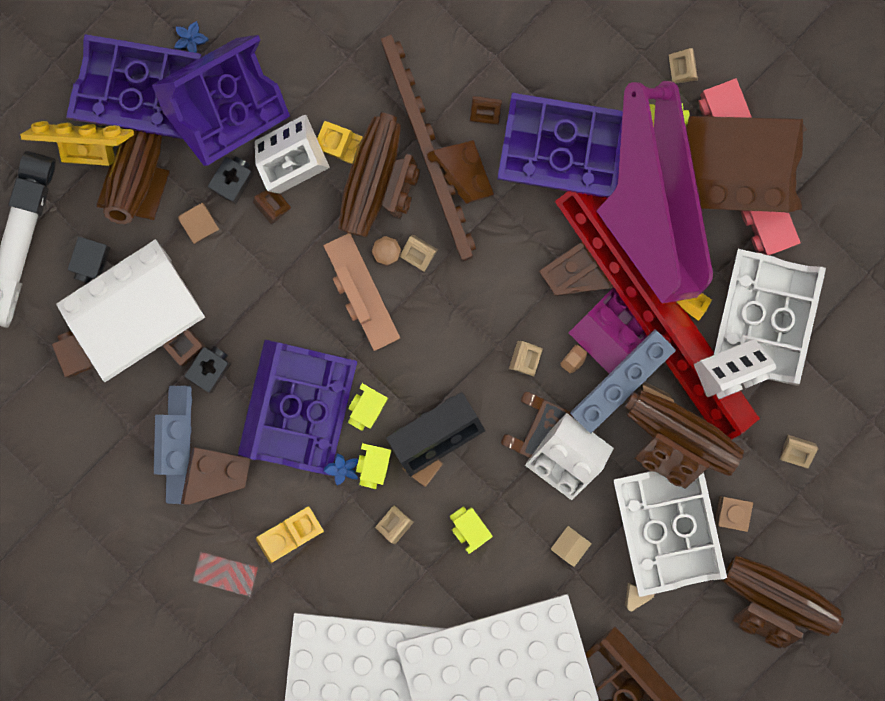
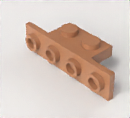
M348 233L325 244L324 248L337 273L333 281L340 294L346 292L350 303L345 306L352 320L358 319L373 350L376 351L401 339L351 234Z

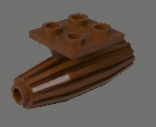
M381 112L379 117L374 116L357 147L342 197L338 229L366 238L382 206L396 219L400 220L402 214H407L409 211L412 197L408 195L411 185H417L420 169L417 168L418 163L412 155L406 154L404 159L397 160L401 125L396 123L397 117Z
M133 130L134 136L119 145L114 162L109 166L97 201V207L103 208L104 216L109 221L125 225L131 223L135 216L155 220L170 174L169 170L157 168L161 152L162 135Z
M641 390L638 394L633 392L625 404V408L628 409L627 416L653 437L636 454L634 459L642 463L643 467L647 470L664 476L675 486L686 489L708 468L731 476L743 458L744 450L722 431L672 401Z
M735 555L725 570L727 578L722 579V581L751 603L736 614L732 621L738 623L742 631L752 635L757 633L766 638L765 642L775 648H786L802 638L803 633L796 630L795 626L829 636L832 632L837 634L844 622V618L841 617L842 610L813 588L768 565Z

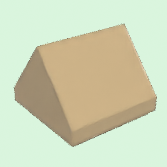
M693 48L669 54L671 76L674 83L698 81Z
M411 235L399 257L425 272L438 249L415 235Z
M517 341L509 369L534 376L543 348L524 341Z
M787 435L780 460L809 468L818 447L816 443Z
M393 506L375 528L388 541L396 544L414 522L396 506Z
M567 526L551 550L575 567L592 543Z
M628 583L625 606L632 612L654 598V594L639 597L637 586Z

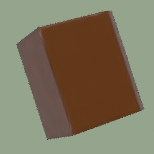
M473 96L470 121L499 125L502 99Z
M267 189L257 194L253 200L255 206L271 225L291 209V206L281 194L267 191Z

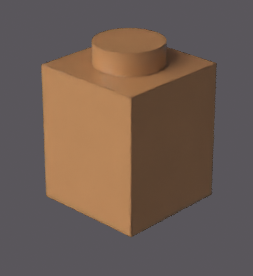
M719 496L715 525L748 532L753 502Z

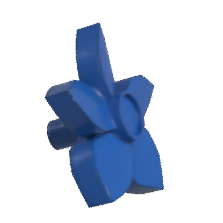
M197 21L190 24L188 30L183 27H176L177 34L181 39L176 42L174 49L179 50L187 47L189 52L197 53V45H202L209 41L206 36L199 33Z
M336 454L335 463L328 464L324 468V472L334 476L336 485L343 483L345 476L351 479H358L356 471L352 469L357 465L358 458L345 462V458L342 455Z

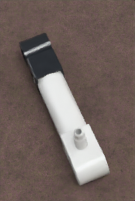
M25 151L20 161L18 178L15 180L8 204L11 210L0 245V326L5 328L9 327L14 315L22 283H19L38 215L42 216L49 188L46 186H49L56 165L55 158L30 151Z

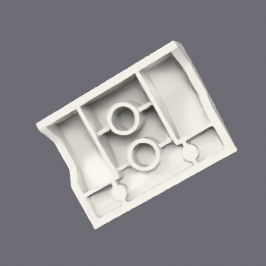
M156 239L56 304L67 325L104 382L110 380L205 318L191 292L172 265V260Z
M738 249L714 355L755 339L777 367L776 370L768 373L770 376L769 380L799 386L826 268L805 266L783 261L773 256Z
M654 471L613 480L639 597L674 590L690 584L727 578L704 472L686 489L671 484L667 478Z

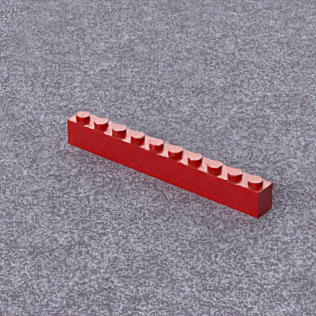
M567 191L555 203L646 335L648 336L656 329L676 350L665 362L704 419L717 427L731 440L744 433L760 418L741 391L718 399L716 394L710 397L706 396L694 364L713 356L714 351L687 312L676 301L662 303L599 216L597 210L608 198Z

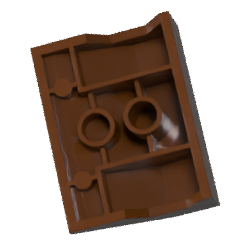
M689 116L686 131L702 209L785 213L802 209V203L796 194V169L803 155V119Z
M616 626L585 651L599 701H683Z

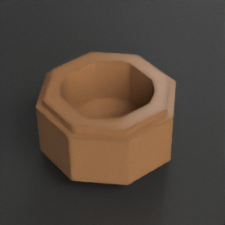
M387 236L376 240L372 249L376 262L386 266L397 262L401 253L396 239Z
M575 344L560 363L561 367L569 373L575 372L585 362L587 351L578 344Z

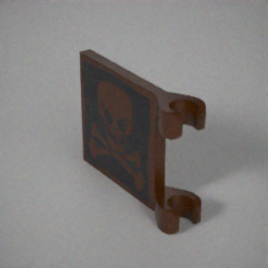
M524 392L521 402L539 411L524 442L505 434L501 444L530 458L549 431L566 413L571 417L573 416L570 414V411L530 392Z

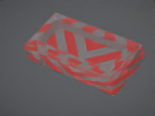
M201 552L193 581L251 596L258 567Z

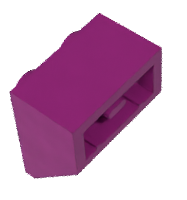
M612 288L568 332L609 374L647 337L615 288Z

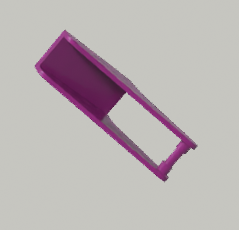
M663 81L655 88H648L640 82H631L624 90L618 185L615 191L599 207L597 213L662 303L697 298L710 285L713 270L679 88L673 81ZM649 99L656 100L654 127L649 106Z

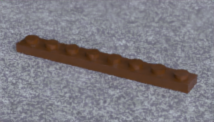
M392 35L381 38L382 47L461 262L473 258L471 251L476 250L471 233L465 234L461 223L466 222L461 206L455 207L451 196L456 194L454 186L450 185L443 177L441 170L443 167L438 161L431 162L427 157V153L434 150L431 141L436 138L431 124H424L421 113L426 111L420 95L414 97L411 86L416 84L410 68L404 69L401 59L406 57L400 40L394 42Z

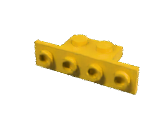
M39 121L33 123L30 129L20 135L21 140L57 142L61 162L109 166L115 159L113 146H118L134 136V132L132 129H120L118 125L99 128L95 124L72 126V123L66 122L50 125L47 121Z

